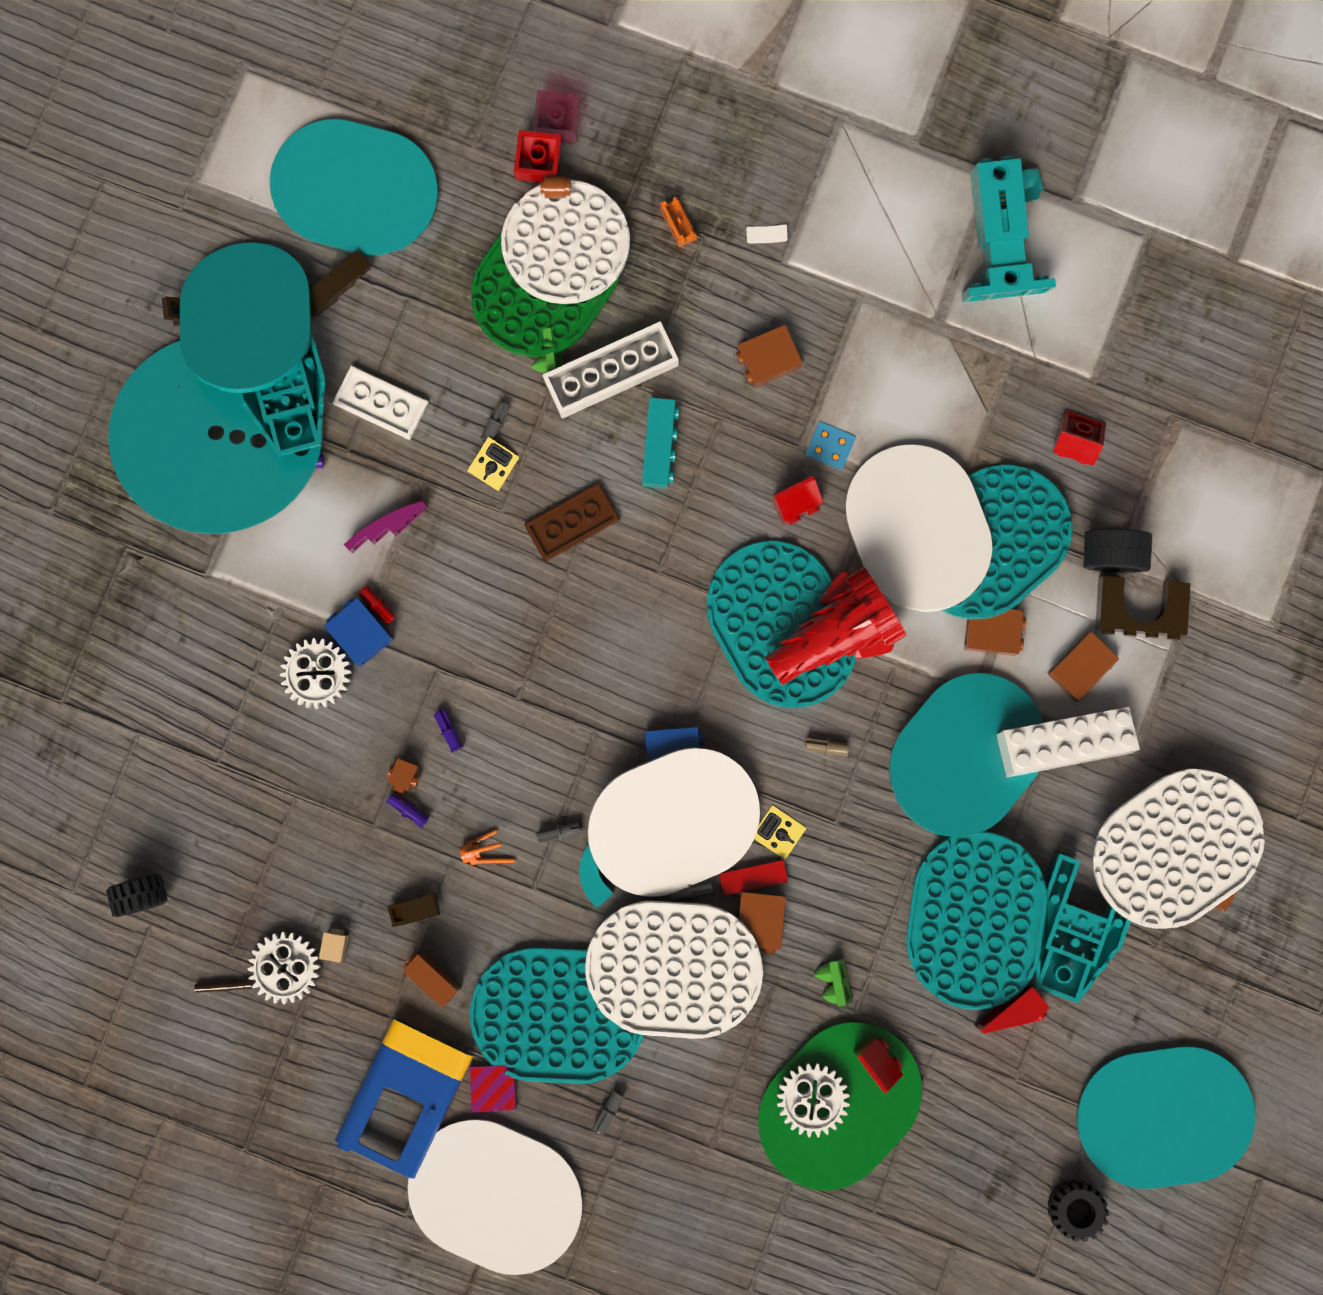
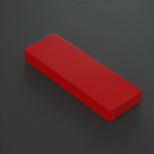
M784 860L719 874L723 895L788 882Z

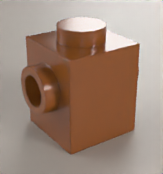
M397 758L395 765H391L386 776L389 778L388 783L393 785L392 789L401 793H404L405 790L411 791L412 788L417 787L420 776L417 774L420 766Z

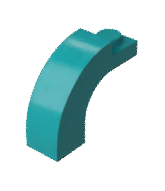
M588 844L580 861L579 877L587 898L598 908L614 892L601 878L599 867L593 859Z

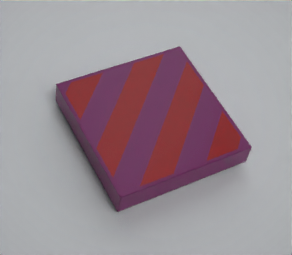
M506 1065L470 1066L471 1112L516 1110L515 1078L505 1074L507 1070L514 1073V1067Z

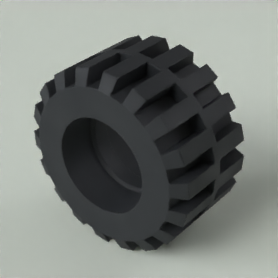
M159 874L125 881L110 886L106 890L111 913L114 917L126 916L151 909L168 901L162 876Z
M1067 1180L1063 1182L1064 1186L1058 1185L1055 1187L1057 1189L1056 1193L1052 1191L1050 1195L1052 1200H1048V1206L1050 1207L1048 1215L1051 1217L1052 1224L1060 1233L1068 1239L1071 1238L1073 1241L1079 1242V1239H1081L1083 1242H1086L1089 1237L1095 1239L1098 1231L1100 1233L1104 1231L1102 1226L1103 1224L1107 1226L1108 1220L1106 1216H1109V1210L1106 1209L1108 1204L1103 1199L1104 1196L1097 1189L1085 1181L1080 1182L1078 1180H1073L1071 1183ZM1076 1199H1086L1089 1203V1213L1086 1218L1079 1222L1069 1221L1067 1218L1069 1204Z

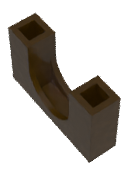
M1102 576L1098 579L1095 630H1102L1101 634L1115 635V632H1123V636L1136 637L1138 633L1145 634V638L1157 639L1159 635L1167 636V640H1180V637L1188 634L1191 583L1172 581L1164 583L1162 608L1159 616L1153 622L1143 623L1134 620L1124 607L1125 578Z

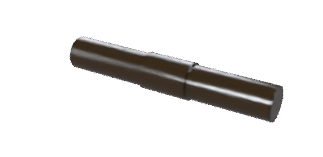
M253 980L195 984L194 990L195 993L253 989Z

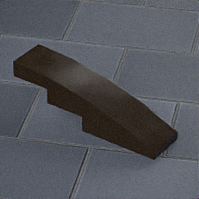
M358 251L346 258L310 289L311 321L335 304L339 296L353 287L357 279L371 270L369 262Z

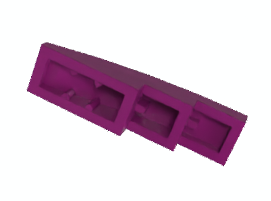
M423 501L397 509L366 526L343 545L351 553H354L368 539L375 545L389 531L397 536L428 507Z

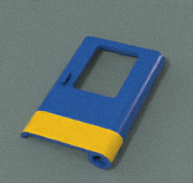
M393 1018L335 1138V1141L338 1143L337 1147L347 1152L352 1150L403 1176L415 1179L473 1056L414 1029L406 1021ZM385 1087H389L423 1104L420 1117L398 1160H393L362 1145L359 1141Z

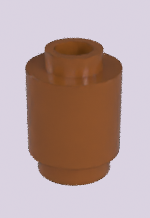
M544 176V181H540V193L544 194L545 198H566V196H571V178H565V176Z

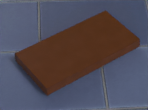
M597 483L523 525L544 562H547L619 522L620 519L602 487Z

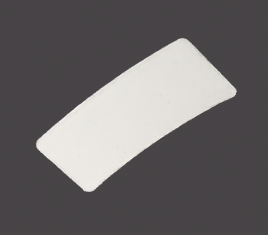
M787 225L746 228L747 243L787 241Z

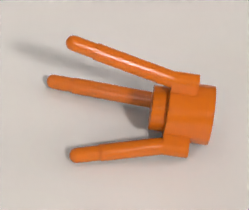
M497 829L487 832L474 840L466 841V845L460 846L463 863L470 862L471 865L514 863L516 860L515 858L478 859L481 857V852L502 846L501 843L479 847L476 844L498 832Z

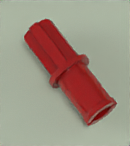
M368 585L360 590L358 595L368 604L372 612L375 611L385 623L389 624L395 619V614L384 604V599L379 598Z

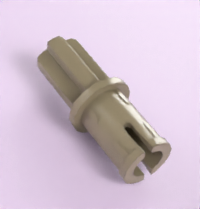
M807 738L805 750L825 753V756L833 754L847 757L849 743L830 741V739Z

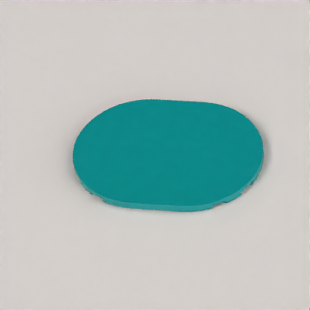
M327 119L300 128L282 144L274 158L270 171V193L273 204L282 220L296 234L318 244L352 253L358 251L361 255L382 256L408 247L426 231L437 208V179L434 169L424 152L412 141L399 134L352 121Z
M263 243L234 244L211 253L190 272L184 282L180 295V346L188 367L203 383L231 393H249L263 390L275 385V382L294 372L304 354L307 353L312 331L310 288L304 270L290 254L275 246Z
M1001 464L999 466L985 467L968 475L991 533L992 556L986 576L978 588L959 604L940 610L948 615L968 620L986 619L1013 609L1058 569L1067 555L1072 539L1073 523L1065 497L1056 485L1044 475L1035 470H1029L1017 465Z
M783 541L755 542L738 549L726 558L716 571L709 586L707 615L717 642L736 676L748 691L757 698L775 706L801 708L817 704L839 690L849 677L856 658L854 655L850 657L845 655L830 665L824 664L806 671L784 685L780 683L773 673L765 656L782 646L781 641L793 635L799 626L813 618V613L825 607L820 602V599L833 582L825 567L816 557L797 545Z
M985 673L958 676L935 690L902 729L891 750L889 780L896 797L895 799L904 813L923 829L937 835L949 837L975 835L998 823L1032 783L1038 772L1007 778L997 734L1004 730L1044 723L1033 700L1011 681Z
M984 831L967 837H951L937 845L922 862L913 887L907 929L908 957L917 978L923 986L947 1004L970 1010H982L999 1006L1018 995L1030 982L1037 969L1047 912V888L1038 864L1021 845L1000 834Z
M529 947L506 954L493 963L480 978L470 1005L472 1034L483 1056L492 1066L506 1065L514 1067V1073L507 1070L505 1074L523 1081L586 1084L603 1080L621 1070L632 1059L644 1035L621 1028L607 1018L597 1007L586 980L585 964L588 949Z
M1176 1046L1123 1054L1107 1061L1106 1064L1091 1075L1085 1084L1077 1105L1076 1124L1078 1136L1086 1155L1102 1173L1112 1180L1129 1187L1152 1189L1207 1181L1231 1169L1242 1158L1251 1142L1255 1127V1105L1246 1080L1228 1060L1203 1048Z

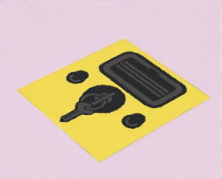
M488 437L469 467L468 472L499 491L519 457Z
M772 805L759 824L754 839L785 860L806 828Z

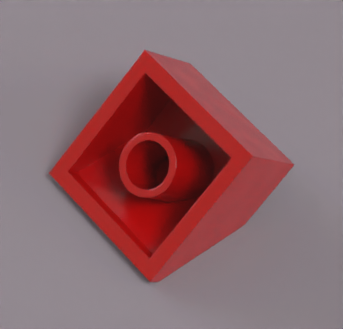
M519 130L514 164L515 179L540 183V181H544V176H559L561 134Z
M1065 410L1054 441L1053 453L1060 457L1077 460L1081 464L1094 466L1104 446L1106 423Z
M811 476L775 494L772 504L783 525L787 523L793 525L801 520V516L807 513L811 516L819 512V507L822 506L823 500L815 478Z
M874 1036L856 1049L854 1054L879 1088L886 1094L904 1075L900 1070L903 1066L896 1056L893 1058L889 1056L887 1051L890 1048L882 1038L878 1040Z

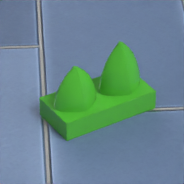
M551 327L544 329V342L550 341L554 344L551 336ZM550 344L545 345L546 349L553 347ZM562 351L556 354L552 352L546 356L539 357L531 367L536 371L547 373L563 366Z
M844 958L824 964L814 973V976L822 981L833 982V985L827 988L822 995L825 1000L838 1006H845L853 1002Z

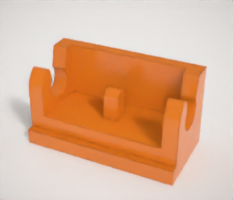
M674 197L673 201L668 204L666 201L660 203V211L679 248L698 239L677 197Z

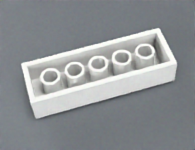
M660 321L543 374V379L563 419L679 366V359Z
M1129 707L1004 730L997 734L1007 778L1131 754L1140 750Z

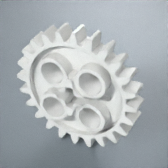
M313 638L312 644L308 640H304V647L297 643V651L289 649L292 656H284L288 663L287 665L280 666L286 669V672L280 674V676L286 678L281 685L288 686L285 693H293L290 698L294 701L299 698L298 705L301 706L306 701V708L310 709L312 703H314L315 709H319L320 703L327 708L328 701L336 704L335 696L343 698L340 693L341 690L348 691L344 683L351 682V680L346 678V675L352 674V671L346 670L350 662H343L347 655H339L340 647L333 650L334 643L330 642L326 646L325 639H322L320 644H318L315 638ZM325 657L331 658V665L328 668H323L321 664ZM303 658H308L310 662L306 669L300 667V662ZM315 670L320 672L335 671L334 675H317L316 678L310 675L297 676L299 672L314 673ZM330 678L332 686L328 690H324L322 683L325 679ZM308 679L310 687L308 690L303 691L301 689V682Z
M282 932L281 938H279L278 934L274 933L272 936L273 940L265 937L266 944L261 942L257 944L260 951H252L256 958L249 959V962L254 964L253 967L248 968V971L254 972V975L249 977V980H256L252 987H260L258 995L266 993V1001L274 997L273 1002L276 1004L281 998L284 1005L287 1004L289 998L294 1003L296 1002V995L298 998L303 999V991L309 994L312 992L309 985H317L313 978L320 977V974L315 972V969L321 967V965L315 964L319 956L312 955L316 948H308L311 943L310 941L302 943L303 936L295 939V933L293 932L287 938V933ZM282 946L287 947L289 950L287 958L281 957L279 953ZM270 954H273L274 957L278 960V962L270 957ZM298 961L302 962L305 966L303 973H298L295 969V964ZM267 962L273 965L274 970L272 974H267L264 970V965ZM283 964L288 965L285 972L281 971ZM291 974L296 976L299 979V981L296 982L294 978L291 976ZM282 978H286L289 981V988L287 990L280 986Z
M807 1063L805 1070L798 1065V1073L790 1070L792 1077H783L787 1084H779L783 1093H777V1097L783 1099V1101L778 1102L777 1106L784 1107L779 1114L780 1116L787 1115L784 1123L792 1122L791 1130L799 1127V1135L804 1130H807L808 1137L811 1136L812 1131H815L817 1137H820L821 1130L828 1135V1127L836 1130L834 1123L836 1121L841 1124L843 1123L839 1116L847 1115L843 1107L849 1106V1103L844 1101L845 1098L849 1097V1094L842 1092L847 1086L846 1084L839 1085L842 1077L834 1078L836 1073L834 1069L827 1073V1065L822 1070L819 1069L818 1063L815 1064L814 1069H811V1066ZM817 1080L815 1096L818 1101L814 1102L813 1119L810 1120L811 1103L807 1099L812 1098L813 1081ZM805 1081L809 1084V1089L801 1093L797 1090V1086L800 1082ZM825 1084L830 1085L831 1092L825 1096L821 1095L820 1087ZM799 1104H803L807 1108L803 1115H797L794 1111L795 1107ZM821 1107L829 1109L828 1115L824 1118L817 1116V1111Z

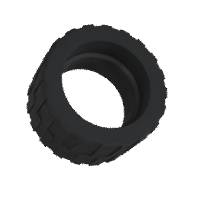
M1091 529L1085 532L1083 561L1085 569L1120 573L1148 572L1151 570L1152 534L1150 532L1131 529Z

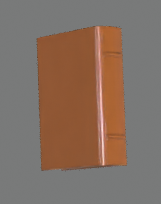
M1090 631L1065 655L1048 675L1075 701L1079 702L1112 669L1119 658Z

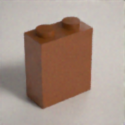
M786 325L738 344V352L735 353L739 364H744L746 371L744 375L748 384L752 383L754 388L799 370L803 364Z
M1010 609L1001 615L991 618L967 619L964 650L1017 656L1020 651H1023L1024 638H1021V632L1025 630L1026 617H1023L1024 611Z
M741 892L738 919L752 933L758 947L762 948V952L775 954L776 950H781L786 897Z
M424 952L412 954L404 963L406 968L403 972L440 1007H444L462 988Z

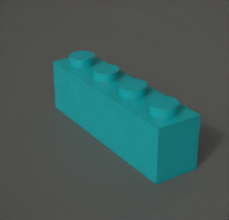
M649 398L642 487L668 489V484L673 483L674 470H670V462H675L676 449H672V440H677V428L673 426L674 419L678 420L679 407L675 406V400Z

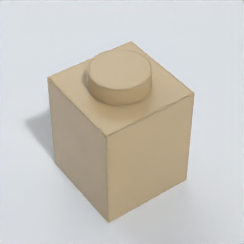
M331 928L330 932H324L319 959L339 963L344 962L349 935L343 934L344 930Z

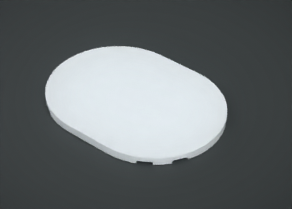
M901 445L879 452L866 461L857 471L847 493V523L861 563L867 569L882 594L900 607L921 612L947 609L968 598L986 576L992 556V539L974 487L963 468L947 454L934 448L922 445Z
M697 747L675 750L621 773L606 785L598 798H596L590 812L587 830L589 848L601 872L619 888L629 893L650 897L675 893L689 887V884L692 886L726 871L744 856L755 838L759 825L760 806L758 795L748 774L728 756L715 750Z
M1187 769L1163 776L1113 811L1100 828L1093 848V870L1100 892L1117 913L1136 924L1157 929L1176 928L1189 924L1241 889L1255 873L1263 854L1265 841L1260 812L1251 796L1243 787L1231 778L1214 771Z
M643 901L619 909L609 916L596 931L590 942L585 964L588 988L601 1012L625 1030L650 1036L707 1038L719 1035L735 1027L746 1017L755 1004L760 993L763 978L761 953L749 929L737 917L726 910L699 903Z
M485 1119L464 1120L452 1123L439 1130L415 1179L409 1178L408 1198L411 1211L424 1234L439 1247L494 1272L521 1275L549 1266L568 1249L580 1225L582 1216L580 1185L575 1172H573L566 1159L545 1143L494 1121Z

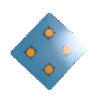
M819 422L807 449L806 456L842 470L856 437L828 424Z

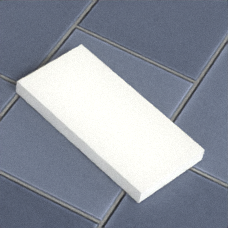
M351 365L332 404L411 440L429 402Z

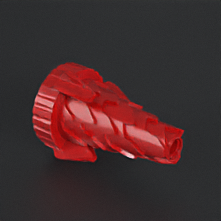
M863 566L854 573L842 572L839 574L820 599V602L825 607L813 613L812 619L799 626L793 635L781 641L782 646L765 656V659L777 679L784 685L806 671L824 664L830 665L845 655L847 657L854 655L856 659L889 653L893 650L894 643L907 636L877 584Z

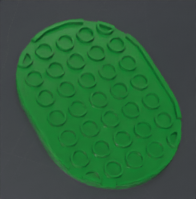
M501 232L480 262L472 281V308L480 328L493 343L516 355L543 357L552 352L556 354L566 350L578 342L589 330L615 291L621 274L607 290L586 301L558 304L541 300L525 291L508 271L502 253ZM551 327V336L554 344L550 341L544 342V329ZM550 344L553 347L546 349L545 345Z
M844 1022L829 1026L811 1037L774 1076L761 1099L758 1114L759 1135L764 1151L774 1167L792 1182L814 1190H837L851 1186L865 1178L908 1133L918 1115L922 1099V1083L918 1066L912 1054L889 1031L863 1022ZM874 1036L878 1040L882 1038L890 1048L887 1051L891 1058L896 1056L903 1066L900 1070L904 1075L886 1094L883 1093L854 1054L856 1049ZM807 1063H809L811 1069H814L815 1064L818 1063L820 1070L827 1065V1073L834 1069L836 1071L834 1078L842 1077L839 1085L846 1084L847 1086L842 1091L849 1094V1097L844 1099V1101L849 1103V1106L843 1107L847 1115L839 1116L843 1123L841 1124L836 1121L834 1123L836 1130L828 1127V1135L823 1130L820 1131V1137H817L815 1131H812L811 1136L808 1137L807 1130H804L799 1135V1127L791 1130L792 1122L784 1123L787 1115L780 1116L779 1114L784 1109V1107L777 1106L778 1102L783 1101V1099L777 1097V1093H783L779 1084L786 1085L787 1083L783 1077L791 1078L790 1070L798 1073V1065L803 1070L806 1069ZM817 1080L813 1081L812 1098L807 1099L811 1103L810 1120L813 1119L814 1102L818 1101L815 1096ZM805 1081L800 1082L797 1086V1090L801 1093L809 1089V1084ZM827 1084L822 1085L819 1090L820 1094L828 1095L831 1092V1086ZM799 1104L795 1107L794 1111L797 1115H803L807 1108L805 1105ZM826 1107L819 1108L817 1116L820 1118L826 1117L829 1109Z

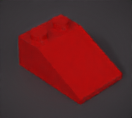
M1027 985L1018 995L997 1006L974 1026L985 1034L1033 1023L1035 1020L1039 1022L1047 1016L1048 1013L1046 1011L1050 1007L1032 986Z

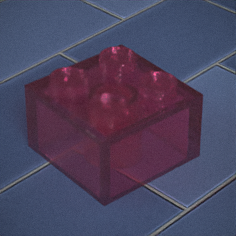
M537 90L532 131L561 134V143L576 145L581 109L580 94Z

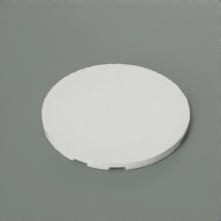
M571 180V196H566V198H545V195L540 193V185L525 193V196L513 205L506 217L502 230L501 245L508 271L525 291L544 301L571 304L586 301L601 294L616 281L627 262L630 236L626 219L616 201L609 197L605 191L592 184Z

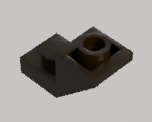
M435 893L387 906L392 927L410 924L441 914Z

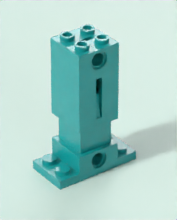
M1014 156L1002 157L1001 161H993L992 158L980 160L971 170L970 176L978 249H984L986 271L981 274L982 283L971 284V287H968L962 293V302L1048 293L1056 287L1055 278L1049 279L1048 275L1035 277L1034 280L1032 263L1026 264L1024 241L1029 237L1021 158L1014 159ZM1004 277H1007L1010 283L1006 282Z

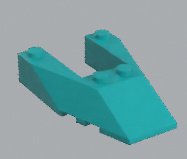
M313 330L311 331L308 351L304 354L294 372L266 389L249 393H238L241 404L278 457L321 445L326 380Z
M1055 853L1045 881L1048 899L1040 959L1035 971V988L1078 1004L1095 983L1096 978L1110 964L1111 959L1121 950L1131 921L1117 913L1109 903H1107L1103 917L1066 904L1081 861Z

